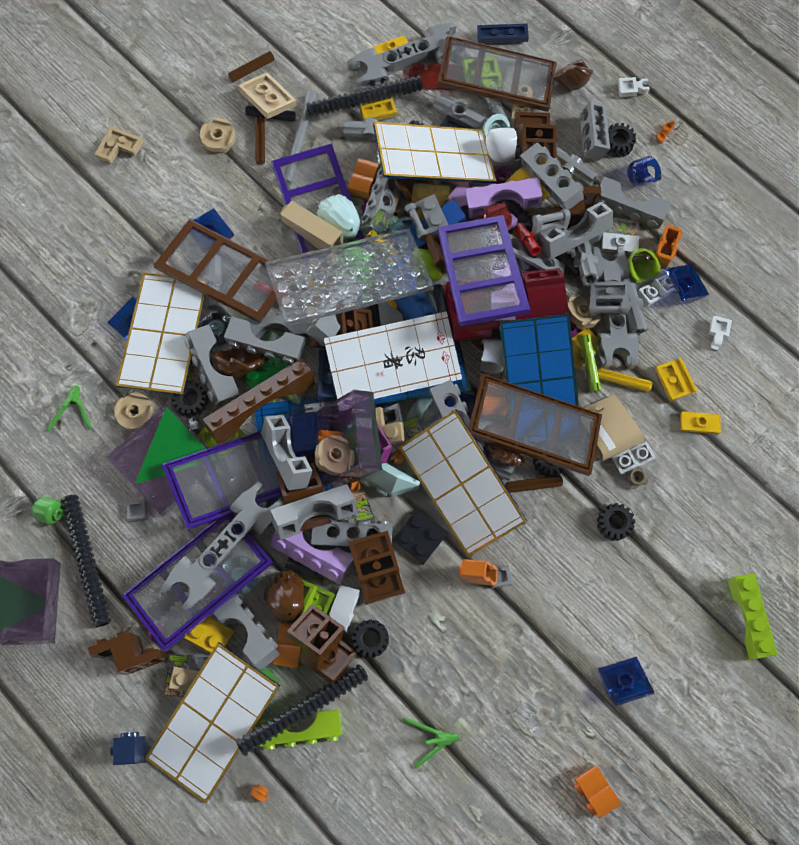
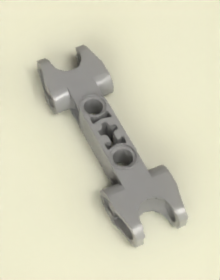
M455 23L434 25L424 32L425 38L390 49L381 54H377L374 48L361 51L347 61L349 71L361 70L366 73L356 80L357 89L364 90V88L369 89V87L374 88L376 85L378 87L380 84L384 85L389 81L388 74L404 70L436 58L437 62L442 64L446 44L445 39L447 35L453 36L456 33L457 26ZM452 45L449 61L465 52L466 48Z
M598 247L591 249L592 254L598 257L596 270L599 279L597 282H621L623 279L629 278L628 261L623 248H617L614 251L613 261L605 260ZM601 302V306H623V302ZM623 313L602 314L605 333H598L596 347L603 369H609L612 366L613 354L621 355L625 360L627 368L634 369L637 365L639 348L637 334L627 333L626 316Z
M259 481L243 492L231 505L230 509L237 516L194 563L188 557H183L172 569L167 580L162 585L161 589L165 593L177 583L188 585L190 595L182 606L185 611H188L193 605L205 598L217 584L209 575L251 529H254L261 535L272 523L270 510L283 505V502L278 500L269 508L259 507L255 502L256 495L263 487ZM240 525L243 528V532L240 535H234L231 532L233 526ZM221 541L222 543H224L225 541H227L228 549L222 548L218 552L219 555H221V557L218 558L216 553H214L211 550L214 548V550L217 551L220 547L219 542ZM206 556H213L215 558V563L212 566H205L203 564Z

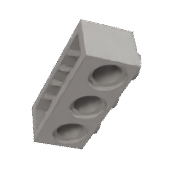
M590 101L580 112L583 157L599 161L610 150L606 105Z

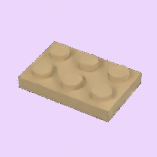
M268 73L238 85L239 91L267 119L297 106L296 99Z

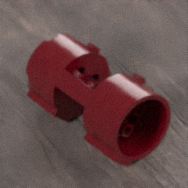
M561 269L522 272L521 278L530 306V314L515 316V320H492L465 326L459 325L450 283L447 282L445 299L454 343L489 339L492 336V329L500 330V322L568 314L567 292ZM485 277L457 281L458 285L483 281ZM493 287L460 293L465 315L491 310L492 293L498 291H493Z

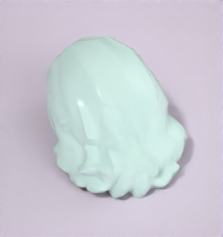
M340 194L327 197L324 201H321L318 205L317 216L343 232V239L355 238L360 228V220L353 202Z

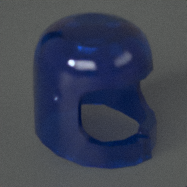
M650 155L631 162L627 168L628 179L635 186L644 185V182L647 181L654 183L662 179L659 163ZM648 166L654 167L655 178L648 172Z

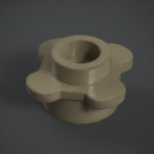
M640 467L625 474V478L629 480L632 489H637L638 486L648 483V478H646V474Z

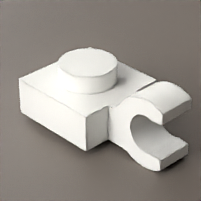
M718 316L712 317L708 335L714 337L710 349L718 351L723 339L727 340L732 320Z

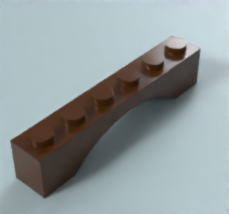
M302 359L294 362L205 417L203 422L208 433L218 445L234 436L246 419L263 405L282 396L300 394L315 385L312 370Z

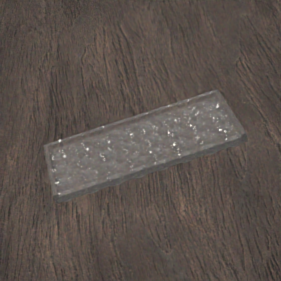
M409 228L265 262L285 326L431 291L434 286Z

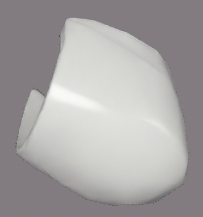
M495 128L489 130L486 136V148L490 158L499 163H506L515 158L517 145L515 129Z
M483 339L480 346L482 350L480 371L491 374L504 372L502 339Z

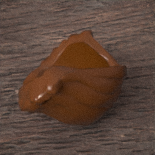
M583 59L575 60L557 71L554 80L571 90H577L588 83L593 70L587 67Z

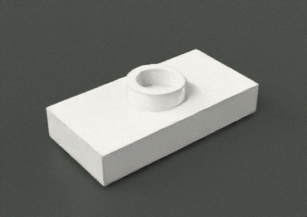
M604 232L602 235L601 251L614 253L617 248H623L625 254L631 255L632 252L639 249V236Z

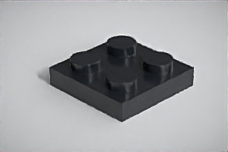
M416 509L393 538V541L424 565L448 535V532Z

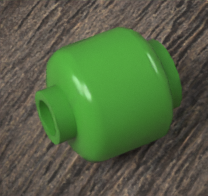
M41 497L32 506L33 517L37 521L48 525L55 524L63 516L62 503L50 497Z

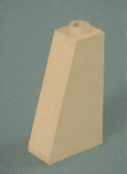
M293 201L281 209V221L331 259L344 246L343 232Z

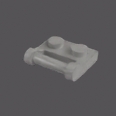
M435 194L405 206L406 213L413 219L418 240H424L428 233L437 234L438 227L448 225ZM420 209L429 226L426 230L423 228L416 212Z
M568 208L562 209L557 213L533 216L531 233L535 236V241L538 245L540 244V232L554 225L560 230H567L571 217ZM560 220L558 222L542 225L543 223Z
M629 281L597 282L592 284L590 287V316L610 313L628 315ZM596 302H623V306H596Z

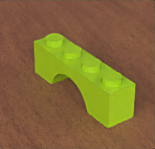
M755 573L728 579L732 598L739 605L744 617L746 627L744 642L749 660L778 655Z
M340 709L318 712L314 723L305 731L292 732L283 730V734L278 733L276 738L272 737L270 742L267 740L266 744H261L260 747L262 746L264 751L275 749V744H283L284 748L296 746L297 741H304L305 745L315 744L317 739L325 738L326 742L337 741L338 736L343 735ZM272 718L258 720L255 727L259 728L260 724H266V721H271Z

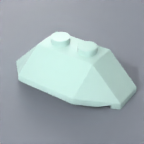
M356 459L354 460L360 482L367 487L371 485L377 488L376 491L383 496L388 494L393 497L416 491L420 488V481L387 463L381 464L380 468Z

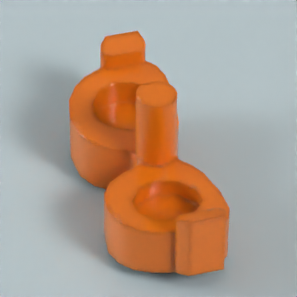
M675 121L664 124L662 131L656 136L658 143L661 144L665 141L667 134L673 130Z

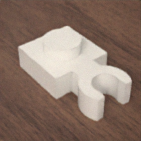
M636 77L619 78L617 82L619 97L637 96L638 92L642 94L648 93L650 88L643 86L647 85L648 79L636 81Z

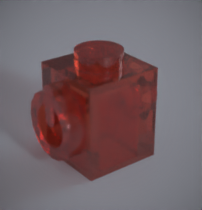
M504 202L501 204L493 203L483 211L484 218L504 215L507 228L511 227L512 216ZM498 226L486 228L490 231L491 235L499 233Z

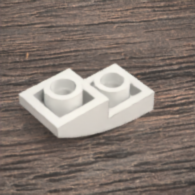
M666 274L655 279L651 284L640 288L637 293L638 297L642 298L643 304L648 307L673 293L678 287L671 277Z
M647 441L632 449H627L613 456L612 459L622 475L655 460L656 457Z
M341 585L329 616L345 627L344 632H346L354 616L353 610L360 596V590Z

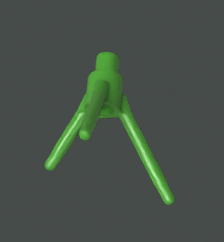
M72 386L66 401L47 427V431L51 430L68 406H78L88 429H92L80 399L79 386Z
M403 718L404 722L436 735L435 739L425 741L426 745L437 743V746L414 765L416 769L446 745L459 741L458 733H443V731L435 730L408 718Z

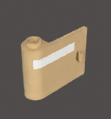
M615 394L584 407L585 409L602 414L595 452L596 459L604 461L644 442L642 431ZM579 416L580 423L589 435L592 420Z

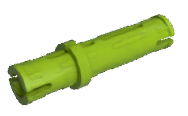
M591 335L579 336L582 351L580 355L585 365L589 392L600 391L602 389L594 356L596 352L593 351Z

